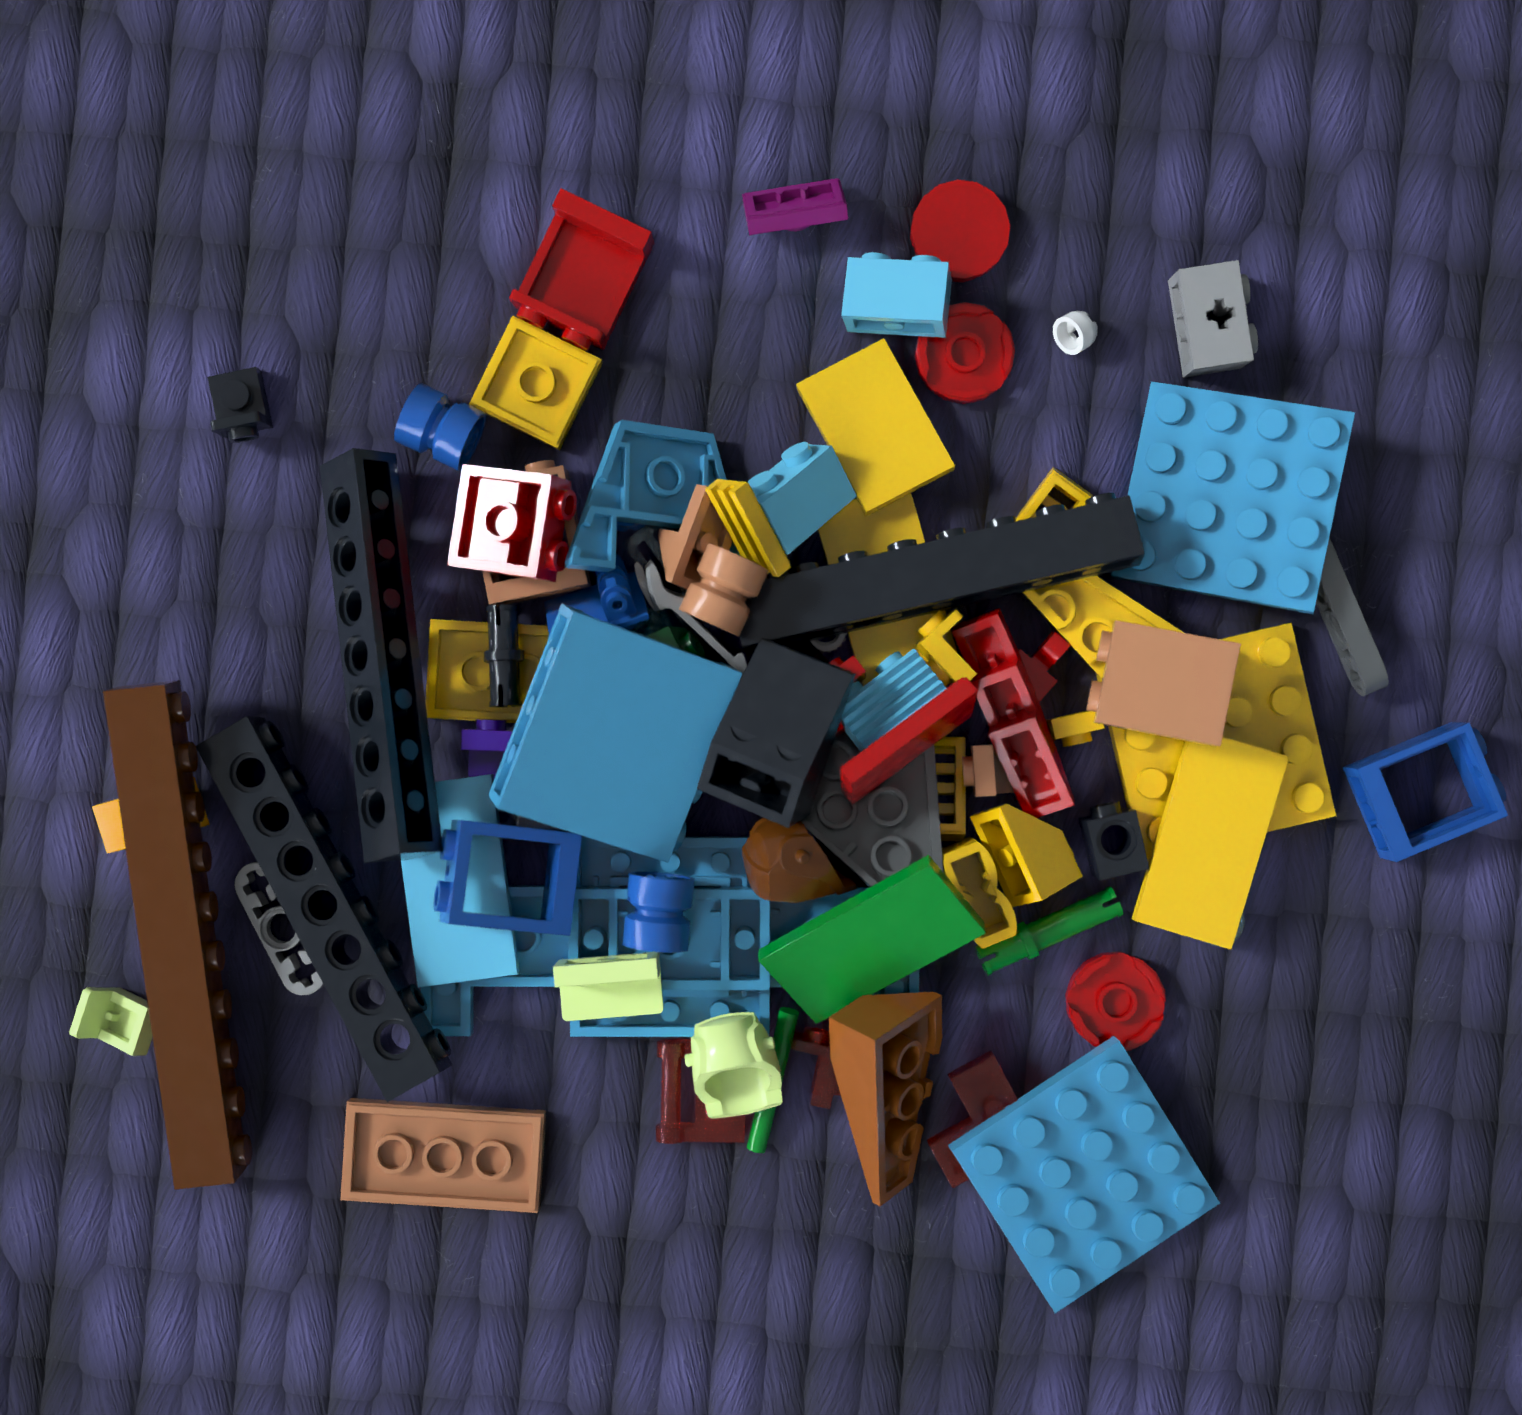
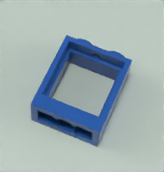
M1450 722L1342 767L1380 858L1398 862L1508 816L1503 804L1507 798L1503 784L1495 774H1491L1484 758L1487 755V746L1484 738L1476 728H1472L1470 722ZM1447 743L1473 806L1406 834L1380 770Z
M452 820L451 830L444 829L442 834L443 851L440 852V859L447 860L444 881H437L434 892L433 908L434 911L440 912L439 921L451 925L570 936L582 836L562 831ZM472 835L549 843L540 919L463 911Z

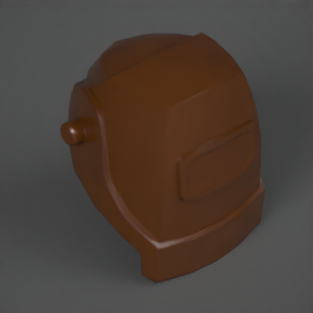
M763 817L754 824L749 832L750 836L742 847V857L750 887L762 899L775 902L798 903L832 894L841 895L857 889V885L849 877L841 874L830 863L820 846L808 833L802 821L787 828Z

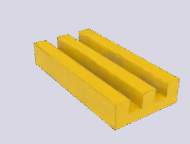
M716 479L705 488L741 557L769 570L768 574L771 572L774 577H780L791 567L748 482Z

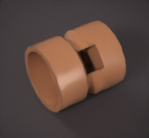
M708 543L697 567L702 580L701 582L690 584L679 610L739 637L750 612L745 604L746 598L758 596L769 570L728 550Z

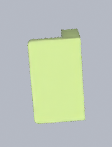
M659 952L561 959L553 966L555 987H560L562 1018L565 1021L659 1014L664 1009Z

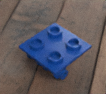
M616 554V569L608 573L595 571L597 576L596 585L545 601L549 635L561 604L579 609L589 616L627 630H631L640 622L650 619L645 597L638 583L636 573L628 574L622 558Z

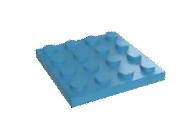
M1151 381L1128 491L1145 554L1139 566L1113 571L1111 577L1119 580L1313 614L1355 412Z
M1115 1036L1109 1038L948 1145L1055 1313L1220 1204L1133 1061Z

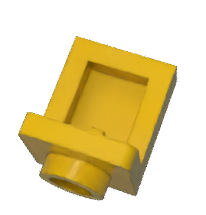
M957 609L949 612L946 616L940 610L932 615L917 630L923 638L914 646L929 661L927 665L930 666L931 670L943 682L945 687L948 684L952 685L961 677H967L970 681L977 674L942 637L963 617Z

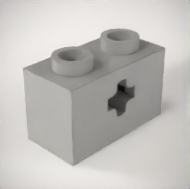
M1239 260L1179 269L1168 280L1183 378L1242 369L1254 360L1253 353H1256L1258 350V335L1255 325L1253 323L1248 324L1245 304H1248L1250 301V284L1247 275L1240 272ZM1212 311L1214 317H1222L1224 323L1218 327L1217 322L1213 320L1208 321L1206 315Z

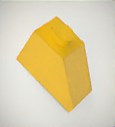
M1009 804L984 810L970 816L982 845L990 853L995 863L997 878L1012 907L1043 901L1083 877L1074 858V853L1062 830Z

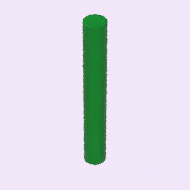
M789 1007L780 1008L773 1035L774 1049L780 1066L782 1082L799 1016L797 1010ZM777 1106L755 1112L747 1143L748 1150L755 1153L766 1152Z

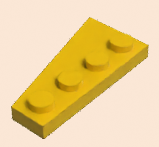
M1098 576L1022 592L1101 679L1103 678L1105 662L1096 660L1102 630L1112 632L1115 620L1182 632Z

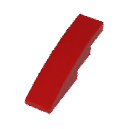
M995 609L954 625L952 634L964 661L977 673L970 682L977 689L976 698L989 725L988 736L1022 811L1035 818H1039L1075 805L1071 788L1042 708L1001 609Z

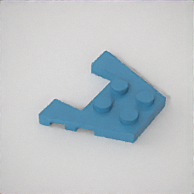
M620 420L614 424L567 553L565 568L607 573L616 569L617 521L680 529L696 484L709 486L716 479L727 480L714 433ZM732 541L729 551L740 556Z

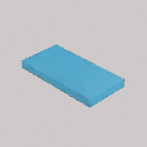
M494 774L435 782L441 838L444 829L451 830L452 820L500 824L499 811L488 797L494 782ZM472 835L464 912L512 916L502 838ZM440 852L401 861L418 988L517 975L520 972L515 931L451 925L439 921L440 912L434 911L433 908L434 892L437 881H444L447 863V860L440 859Z

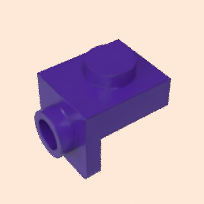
M476 719V729H462L461 750H469V777L494 774L495 779L513 730H506V720Z

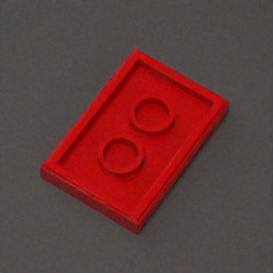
M961 677L841 766V792L851 805L855 804L972 717L977 689L967 677Z

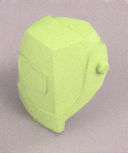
M755 1012L728 1013L695 1024L694 1036L691 1037V1053L685 1055V1063L687 1067L692 1066L695 1093L705 1104L708 1117L711 1119L751 1114L781 1105L783 1102L781 1091L782 1079L778 1058L774 1049V1039L769 1037Z

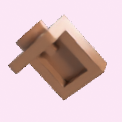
M971 745V756L962 757L964 787L973 786L975 797L1014 793L993 745Z

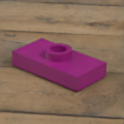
M837 178L742 194L749 235L780 230L801 231L811 225L848 220L847 203L840 179Z

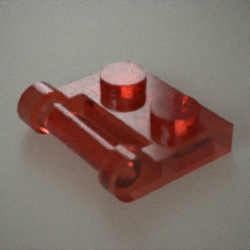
M691 1039L658 1040L657 1057L662 1058L661 1123L656 1125V1141L665 1144L682 1142L745 1143V1115L711 1119L708 1117L705 1104L697 1095L695 1122H681V1058H685L686 1054L691 1053Z

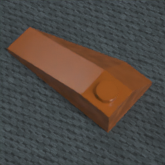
M936 992L862 995L829 1017L831 1063L872 1202L878 1206H882L913 1182L924 1129L921 1124L917 1123L918 1112L923 1098L930 1097L933 1081L926 1078L930 1054H939L942 1042V995Z

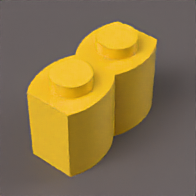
M972 837L942 848L944 874L985 923L986 934L974 939L976 944L984 949L1016 936V916L1007 897L997 889V870L987 849Z

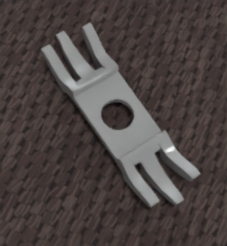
M651 559L645 565V573L640 563L636 561L634 567L637 580L652 609L660 611L669 608L675 611L730 666L742 672L743 676L747 664L744 654L740 652L739 647L729 651L694 616L679 610L684 595L663 586L658 570Z

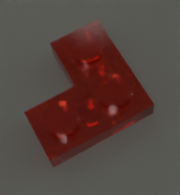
M991 1050L948 1073L970 1116L927 1139L952 1188L969 1180L948 1145L1005 1109L1006 1106L1018 1101Z

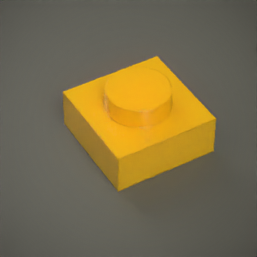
M1082 711L1046 719L1052 738H1061L1063 747L1093 741L1091 731L1105 729L1104 725L1094 723L1096 712Z

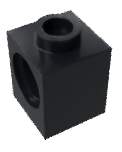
M1113 801L1090 807V816L1078 818L1091 876L1104 880L1149 869L1136 810L1127 807L1121 808L1119 801ZM1118 825L1123 832V842L1118 849L1106 852L1101 844L1102 833L1109 826Z

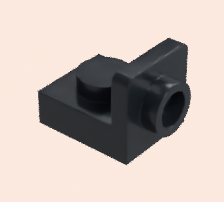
M252 367L207 377L216 420L210 421L212 432L224 438L228 437L231 443H240L259 438L258 431L273 428L262 372L259 368Z

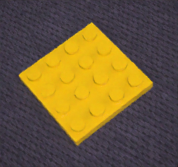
M1292 623L1219 639L1241 643L1222 737L1289 756L1267 832L1335 817L1336 812ZM1096 674L1097 681L1102 682V679ZM1108 726L1126 806L1137 812L1147 860H1149L1185 741Z

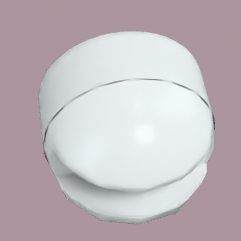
M1069 312L1055 321L1053 336L1059 348L1070 355L1078 354L1095 341L1098 326L1096 322L1091 321L1090 315L1087 312ZM1075 330H1077L1079 334L1078 338L1073 333Z

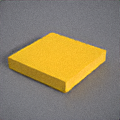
M512 316L469 405L560 451L603 361L550 333Z

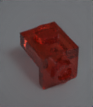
M805 1027L804 1033L795 1031L791 1049L818 1055L809 1094L810 1105L830 1109L833 1095L841 1096L830 1059L829 1031L817 1027Z

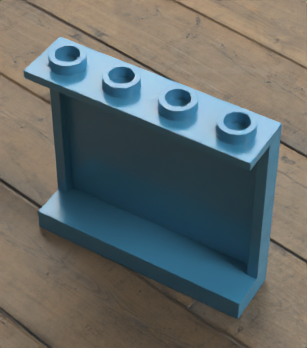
M561 604L488 797L497 809L668 863L673 850L679 849L685 838V819L690 806L699 800L703 792L697 789L707 753L717 728L740 683L742 672L721 661L718 663L589 616L579 609Z

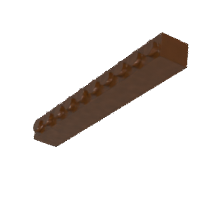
M180 680L120 686L103 691L174 1190L232 1184L237 1181L250 1164L252 1144L249 1135H243L241 1117L245 1112V1094L243 1088L236 1085L234 1071L239 1061V1050L236 1039L230 1038L227 1019H230L232 1014V1000L229 990L223 989L220 970H223L225 966V950L222 941L216 940L214 921L218 918V900L215 892L209 891L207 872L210 871L212 865V856L209 844L206 841H202L200 822L204 820L205 805L202 794L195 791L193 772H196L198 767V755L195 744L188 741L186 722L191 717V704L188 694L185 691H181Z

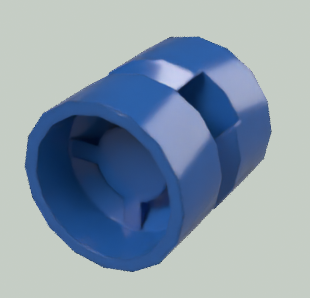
M420 383L410 393L402 408L394 432V441L421 454L428 449H432L433 459L460 472L462 471V465L469 463L480 442L487 414L462 402L450 406L447 394Z
M630 872L627 900L635 906V911L625 916L622 945L632 949L653 952L677 953L688 951L691 921L683 916V912L692 908L695 878L661 872Z

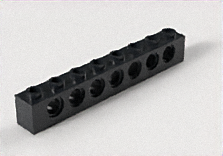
M352 448L320 465L363 856L364 863L410 860L443 851L397 459L396 453Z
M246 716L195 747L383 1096L389 1102L452 1066L453 1064L448 1057L451 1055L450 1045L438 1028L433 1029L424 1011L427 1010V1004L421 991L416 985H409L400 969L403 966V960L399 950L391 940L387 939L385 941L376 924L379 921V915L375 906L367 896H361L352 880L355 878V871L350 860L343 852L336 851L328 836L332 833L329 821L320 809L313 808L305 793L308 790V784L304 775L294 764L290 765L281 749L285 746L280 731L271 721H266L265 718ZM257 760L263 763L266 772L265 778L260 785H256L251 778V768ZM280 803L284 804L289 811V821L284 829L279 828L274 820L275 809ZM303 847H306L313 856V865L308 873L302 871L297 862L298 853ZM326 890L331 892L337 900V910L332 917L325 914L321 907V897ZM348 935L356 937L361 944V955L357 961L349 958L345 952L344 943ZM372 979L379 981L385 989L386 996L382 1005L373 1002L369 997L368 985ZM395 1024L402 1025L409 1033L410 1043L407 1049L400 1048L392 1039V1028Z

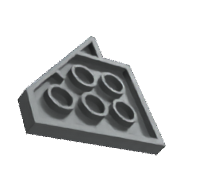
M845 732L838 737L835 736L810 815L801 820L808 833L869 888L927 855H930L943 871L934 745L855 804L851 805L841 792L840 770L841 766L861 751Z

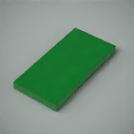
M927 855L758 949V961L806 1014L818 1024L862 995H872L986 934L985 923L930 855Z

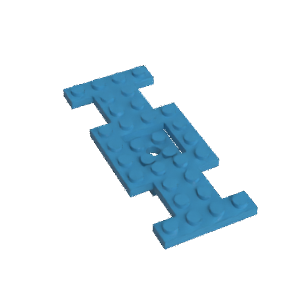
M582 836L570 936L515 931L520 969L517 975L421 987V993L427 1004V1010L424 1013L433 1029L438 1028L444 1036H471L473 1034L474 987H555L553 966L558 960L653 952L632 949L622 945L625 916L635 911V906L627 900L628 887L621 886H628L630 872L646 871L690 876L695 878L694 886H721V888L694 887L692 908L683 912V916L691 921L688 951L677 953L659 952L664 1009L661 1013L570 1021V1037H693L695 1024L712 1017L736 1012H755L759 1022L763 1024L769 1035L770 987L782 986L758 961V949L869 887L857 886V889L841 895L832 894L798 903L768 901L755 894L750 887L746 875L742 847L749 836H685L679 849L673 850L668 863ZM508 885L512 916L540 919L544 885ZM919 969L872 995L919 992Z

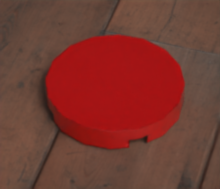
M954 180L939 184L923 196L912 217L910 239L916 255L935 256L941 262H949L952 281L962 283L982 276L997 265L1008 246L1010 223L1006 207L993 191L978 182Z
M963 302L949 305L946 338L918 336L915 360L918 374L931 392L945 401L968 404L984 400L1000 389L1012 370L1015 347L1011 331L1004 321L1002 322L998 316L994 315L993 311L984 305Z
M1121 951L1100 953L1084 961L1070 978L1065 994L1067 1015L1077 1033L1092 1046L1097 1047L1115 1036L1126 1051H1131L1147 1043L1161 1027L1166 1002L1165 988L1157 973L1140 958Z

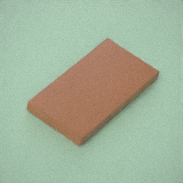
M350 1098L346 1104L340 1200L538 1213L541 1201L546 1110L392 1100L387 1102L386 1100Z

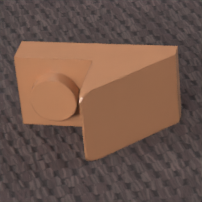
M696 484L679 532L659 529L658 531L666 581L688 590L691 583L701 582L702 580L697 567L708 543L728 551L732 544V539L705 490L708 486Z

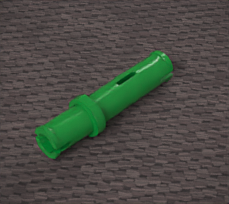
M1111 886L1105 887L1100 892L1033 922L1025 924L1023 921L1017 924L1016 936L984 949L979 945L974 946L979 960L991 954L996 955L995 958L981 964L985 973L989 976L993 972L1026 957L1028 960L1039 956V951L1115 917L1123 916L1124 913L1120 902L1106 908L1102 906V904L1117 897Z

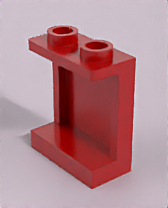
M560 188L552 205L555 212L554 218L519 290L513 289L509 299L513 306L519 309L516 314L519 319L539 329H543L545 324L548 323L564 331L561 336L563 340L582 350L588 351L591 345L604 350L654 246L653 235L651 231Z

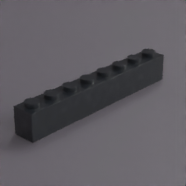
M1103 493L1088 498L1085 501L1086 505L1066 510L1063 504L1052 505L1036 511V517L1016 521L1014 516L1000 517L987 522L986 529L967 533L966 528H953L937 534V540L917 544L915 539L901 540L888 545L887 552L868 556L867 551H854L838 557L839 563L819 567L817 562H808L791 567L789 569L790 574L770 579L769 574H767L758 596L746 598L745 604L750 612L740 634L742 647L748 656L754 654L760 639L763 637L784 646H792L931 614L938 610L944 611L1139 566L1145 552L1130 495L1116 498L1115 493Z

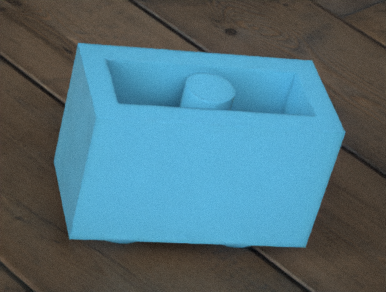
M875 252L865 253L862 255V258L848 257L841 315L847 332L946 338L952 285L949 262H941L939 258L930 255H917L912 257L911 260L891 259L886 254Z
M808 442L797 443L782 453V460L773 468L755 475L748 481L787 555L857 497L832 446L813 445Z

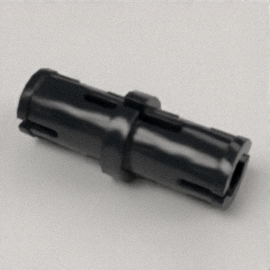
M501 604L500 608H497V605L486 607V612L488 613L489 650L484 651V662L489 663V707L522 706L519 662L524 661V650H519L518 605Z

